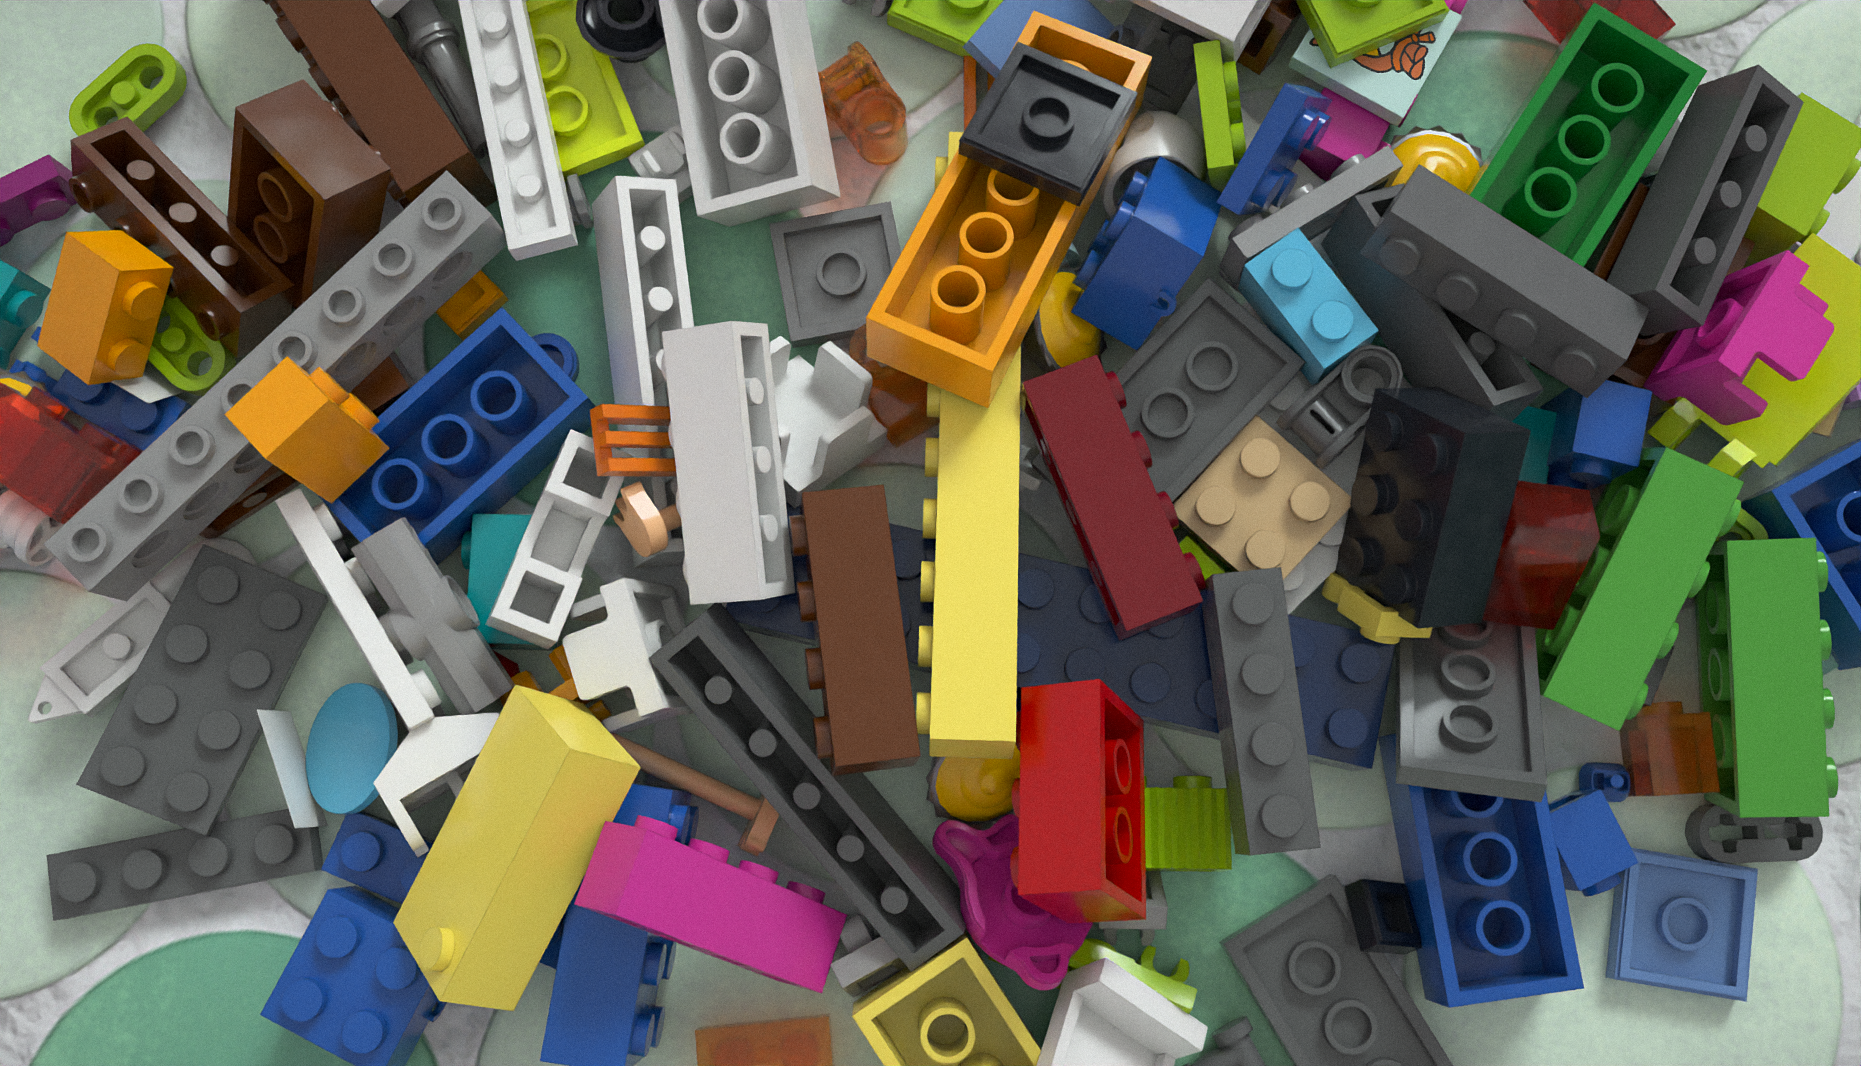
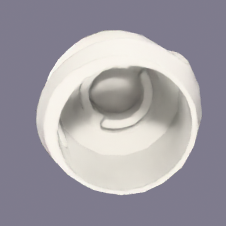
M1146 111L1134 118L1099 188L1103 206L1110 218H1112L1119 207L1116 205L1118 199L1114 193V186L1123 192L1134 173L1138 171L1147 176L1159 156L1201 181H1205L1207 172L1205 141L1188 120L1167 111Z

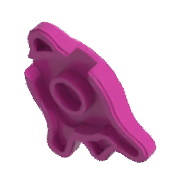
M1005 815L993 826L983 831L955 820H947L941 823L933 835L932 846L935 852L952 868L958 880L960 910L966 924V929L974 942L991 958L1016 971L1028 986L1037 990L1056 988L1067 974L1069 960L1080 949L1093 922L1068 924L1018 895V889L1013 883L1010 868L1012 850L1014 847L1019 846V819L1016 815Z

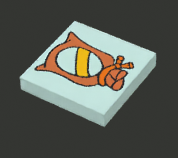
M1449 9V13L1442 22L1332 68L1329 67L1309 28L1288 67L1398 127L1456 29L1462 15Z

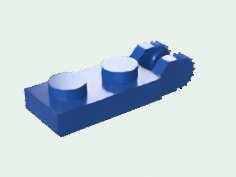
M40 326L36 328L31 336L32 339L37 341V344L41 332ZM16 359L9 370L11 373L25 371L33 381L45 383L47 391L50 393L49 396L55 399L58 404L143 451L193 406L175 395L148 404L112 382L87 385L68 369L64 371L59 381L48 376L46 371L28 361L22 362Z

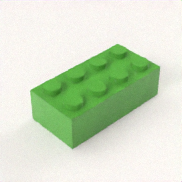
M1647 447L1641 450L1639 466L1606 484L1535 628L1540 695L1620 731L1625 719L1631 720L1639 713L1648 694V685L1644 682L1656 658L1662 659L1674 645L1679 632V624L1675 620L1686 598L1694 597L1708 577L1710 563L1706 561V558L1717 536H1724L1732 528L1739 515L1741 501L1736 498L1744 481L1668 447Z
M1816 538L1715 541L1706 558V561L1710 563L1708 577L1700 591L1695 595L1704 799L1740 818L1829 817V798H1835L1837 795L1838 773L1832 757H1827L1825 729H1831L1835 720L1833 696L1828 688H1823L1822 661L1829 659L1832 647L1829 625L1826 620H1820L1819 592H1824L1828 584L1826 557L1823 552L1817 551Z

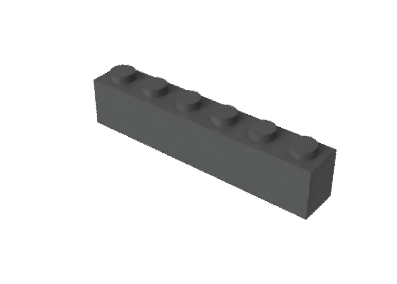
M722 603L711 605L648 658L911 972L964 933L966 924L960 910L959 887L863 772L832 776L830 758L817 759L813 732V717L816 716Z

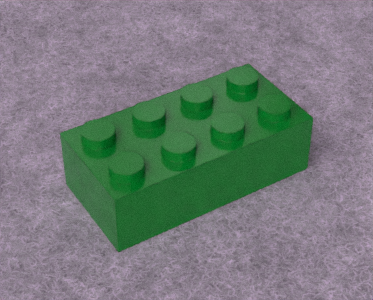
M1594 2L1565 36L1465 193L1584 267L1707 70Z

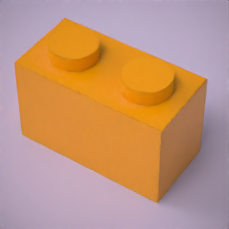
M123 230L66 232L37 346L87 385L143 377L174 267L127 235Z
M288 356L224 414L266 460L331 504L390 449L372 430L380 420L366 405L351 392L348 394L320 366L309 374Z

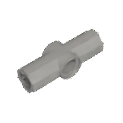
M405 517L379 530L351 548L389 606L388 618L398 638L413 657L418 661L425 660L441 688L449 696L455 705V709L461 715L478 712L515 686L509 674L478 629L480 621L470 600L450 575L443 576L430 556L428 549L424 547L413 526L409 524Z

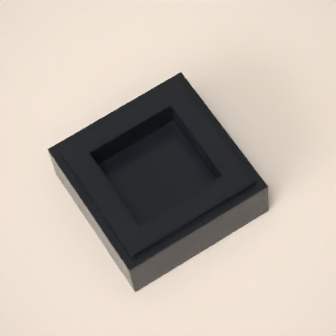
M1360 879L1344 886L1360 951L1405 955L1422 948L1408 890L1404 883Z

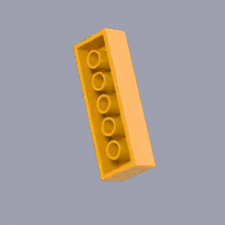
M1033 11L1017 42H1021L1138 92L1133 111L1081 205L1076 206L958 154V148L866 317L867 357L986 408H989L1111 166L1116 152L1119 150L1142 105L1152 56L1037 11Z

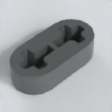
M1715 804L1699 806L1691 812L1685 825V837L1688 846L1695 855L1704 860L1720 863L1799 861L1807 859L1817 852L1822 843L1823 828L1819 817L1740 818ZM1785 822L1796 825V837H1789L1787 839L1765 838L1764 825H1780ZM1719 824L1724 826H1742L1743 838L1726 839L1722 843L1717 840H1710L1709 827H1716Z

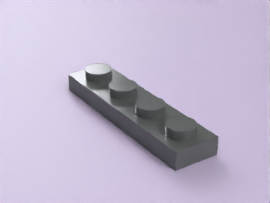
M289 809L217 822L210 837L185 828L46 855L53 921L320 871L323 866L319 827L295 829Z

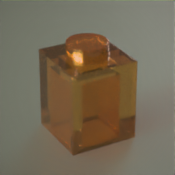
M1682 701L1652 703L1651 706L1642 707V716L1634 717L1631 720L1625 719L1619 734L1623 766L1630 775V793L1628 797L1720 792L1710 712L1684 713Z

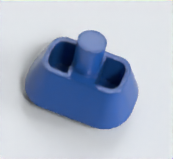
M1588 762L1580 769L1579 789H1601L1607 802H1622L1630 793V775L1628 770L1619 763Z

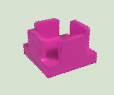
M1786 250L1725 276L1704 325L1677 331L1643 387L1652 391L1654 395L1663 401L1675 397H1684L1722 425L1727 426L1760 417L1768 403L1742 384L1756 359L1759 358L1788 381L1794 382L1804 379L1834 332L1833 323L1823 316L1829 305L1800 284L1801 279L1810 266L1789 250Z

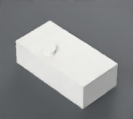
M659 0L697 216L731 227L840 198L805 0Z

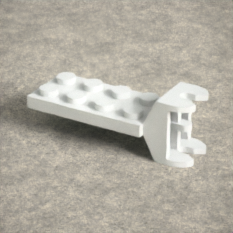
M299 488L275 500L294 540L408 732L406 738L373 784L417 857H420L430 850L409 814L450 790L457 799L499 714L495 712L446 716L440 705L442 702L423 669L421 668L411 675L407 670L406 666L414 662V660L395 633L388 614L386 613L379 618L375 616L374 612L381 609L382 606L374 593L376 591L358 559L354 557L345 563L342 559L349 556L350 552L341 538L343 535L324 502L311 508Z

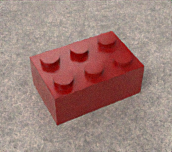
M1101 679L1021 687V711L1016 712V746L1020 751V778H1016L1012 785L1013 809L1019 819V846L1014 847L1010 860L1011 876L1014 885L1018 889V895L1068 924L1146 920L1144 720Z

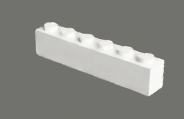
M615 176L592 203L615 404L669 406L667 382L664 379L661 368L664 353L662 332L694 327L676 179ZM617 425L618 431L668 432L669 426ZM620 448L621 451L633 455V458H675L674 450L670 448ZM625 476L624 487L640 481L657 510L676 503L677 477ZM682 526L667 532L668 546L666 549L649 557L641 556L631 545L634 568L683 565L685 550Z

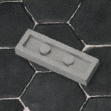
M1389 146L1366 159L1362 154L1354 155L1332 173L1331 180L1316 189L1311 184H1306L1290 194L1280 205L1279 211L1264 220L1257 214L1239 224L1228 236L1230 244L1219 267L1233 286L1239 284L1246 263L1296 228H1299L1310 241L1333 227L1354 195L1390 187L1403 167L1402 162Z

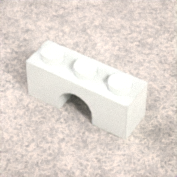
M572 429L569 431L485 624L545 649L552 647L559 638L583 580L581 575L588 556L604 522L610 515L625 476H597L593 438ZM611 447L613 458L634 457L631 454Z

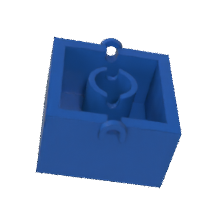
M1161 156L1158 157L1147 176L1136 171L1122 192L1116 204L1119 207L1111 220L1105 219L1086 251L1089 254L1072 281L1074 285L1081 288V291L1071 312L1138 351L1162 316H1169L1175 311L1177 306L1176 295L1204 257L1222 206L1217 203L1222 192Z
M348 886L327 890L260 1015L355 1066H405L427 1023L438 1019L447 1002L438 1000L395 927L393 921L400 909L357 886ZM438 1001V1004H437L435 1010L432 1011L433 1006H434L435 1003Z

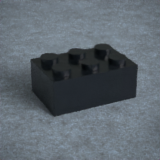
M1440 387L1375 388L1369 418L1365 427V437L1357 474L1352 486L1351 507L1348 510L1343 538L1338 550L1335 573L1346 579L1352 586H1357L1365 591L1366 595L1384 607H1391L1398 611L1399 617L1418 629L1481 623L1531 430Z

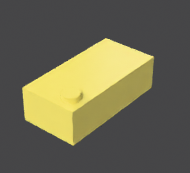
M515 684L393 921L439 1001L514 1011L586 874L605 821L613 822L641 768L583 703Z
M965 931L911 972L906 966L853 1003L852 1017L884 1066H1036L1040 1056L1041 1047Z

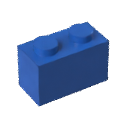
M1606 380L1588 398L1569 387L1542 405L1540 409L1557 413L1546 465L1549 466L1546 489L1560 495L1584 496L1586 492L1603 484H1608L1611 480L1637 468L1640 461L1652 391Z

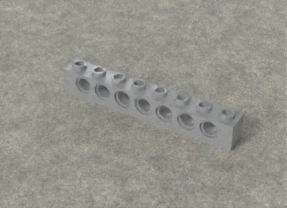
M446 170L51 536L44 545L88 592L127 602L273 465L258 452L224 414L287 356L309 374L320 366L349 394L507 245L505 232L493 215Z

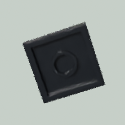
M1017 42L959 140L958 154L1076 206H1080L1133 111L1138 92L1021 42Z

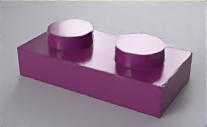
M48 154L0 178V247L10 242L14 234L41 221H51L60 218L69 211L71 206L77 204L69 188V179L72 178V171Z

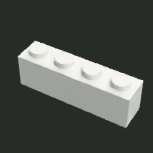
M727 321L663 331L664 353L661 368L668 389L671 417L668 434L675 455L678 484L676 508L682 522L685 550L683 575L689 588L690 605L762 600L795 593L768 324Z

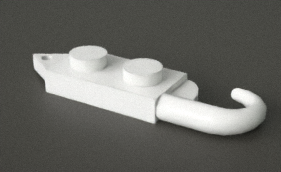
M223 537L205 539L189 547L148 581L127 602L120 600L40 667L45 675L28 721L38 724L81 713L90 717L96 715L130 684L203 544L257 566V562L250 550L238 541ZM50 703L51 711L44 714L42 710L44 705Z

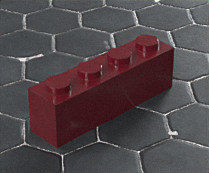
M1096 354L1022 382L1020 406L1118 640L1120 641L1193 612L1203 602L1199 591L1206 588L1205 579L1195 556L1191 552L1183 554L1173 532L1174 529L1179 527L1176 510L1168 494L1164 490L1157 493L1147 471L1153 465L1148 445L1139 430L1134 432L1129 430L1121 409L1127 406L1126 397L1115 372L1105 373Z

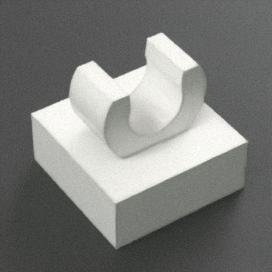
M678 124L627 157L638 177L676 179L679 204L693 195L682 129Z

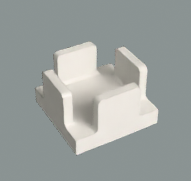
M779 336L769 343L785 498L790 505L796 508L801 504L802 492L822 490L882 448L888 429L874 419V413L866 407L873 378L868 371L831 341L818 348L815 367L811 366L800 355L788 361L791 344L782 336Z
M622 578L601 586V594L572 604L569 611L571 620L595 622L607 618L601 623L571 633L563 638L562 643L579 698L582 700H593L624 688L626 696L629 699H634L637 707L602 720L604 727L610 733L631 732L676 715L694 713L648 659L686 627L673 585Z

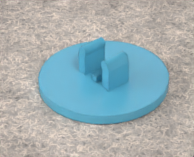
M350 683L339 688L325 701L313 722L306 750V775L314 799L328 812L344 815L354 814L368 807L379 795L373 783L396 752L398 742L397 721L393 706L385 693L379 688L364 683Z

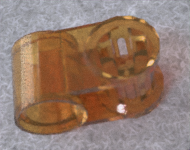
M854 41L847 46L848 54L818 72L825 114L832 121L836 122L864 160L875 165H888L897 161L905 153L908 146L906 107L902 99L884 78L870 53L860 42ZM877 121H886L893 125L889 131L884 133H873L866 129Z
M866 324L859 327L850 340L849 356L871 374L873 382L868 404L876 420L888 430L886 437L896 449L940 424V418L927 417L928 382L888 365L880 367L876 360L864 362L867 350Z

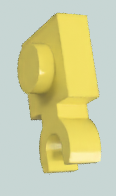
M1335 571L1330 573L1325 579L1321 594L1326 599L1337 603V611L1361 627L1360 633L1364 637L1384 644H1397L1400 641V637L1430 638L1433 627L1416 628L1399 617L1398 611L1391 607H1384L1366 595L1365 591L1359 587L1349 584L1346 579L1337 575Z

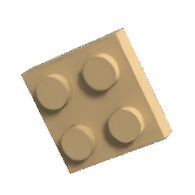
M1256 415L1173 505L1179 524L1233 572L1281 567L1284 580L1351 507V496Z

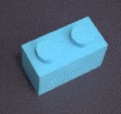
M1296 228L1244 265L1238 290L1267 328L1305 361L1301 372L1312 386L1317 382L1320 383L1352 352L1360 347L1370 346L1379 331L1299 228Z

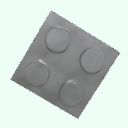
M891 201L769 223L792 348L866 335V317L901 254Z

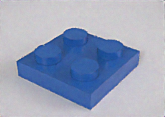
M1285 83L1217 203L1238 215L1267 212L1271 205L1277 208L1280 207L1297 181L1298 174L1291 170L1304 148L1313 151L1330 125L1332 117L1325 114L1330 106L1332 99L1312 88Z

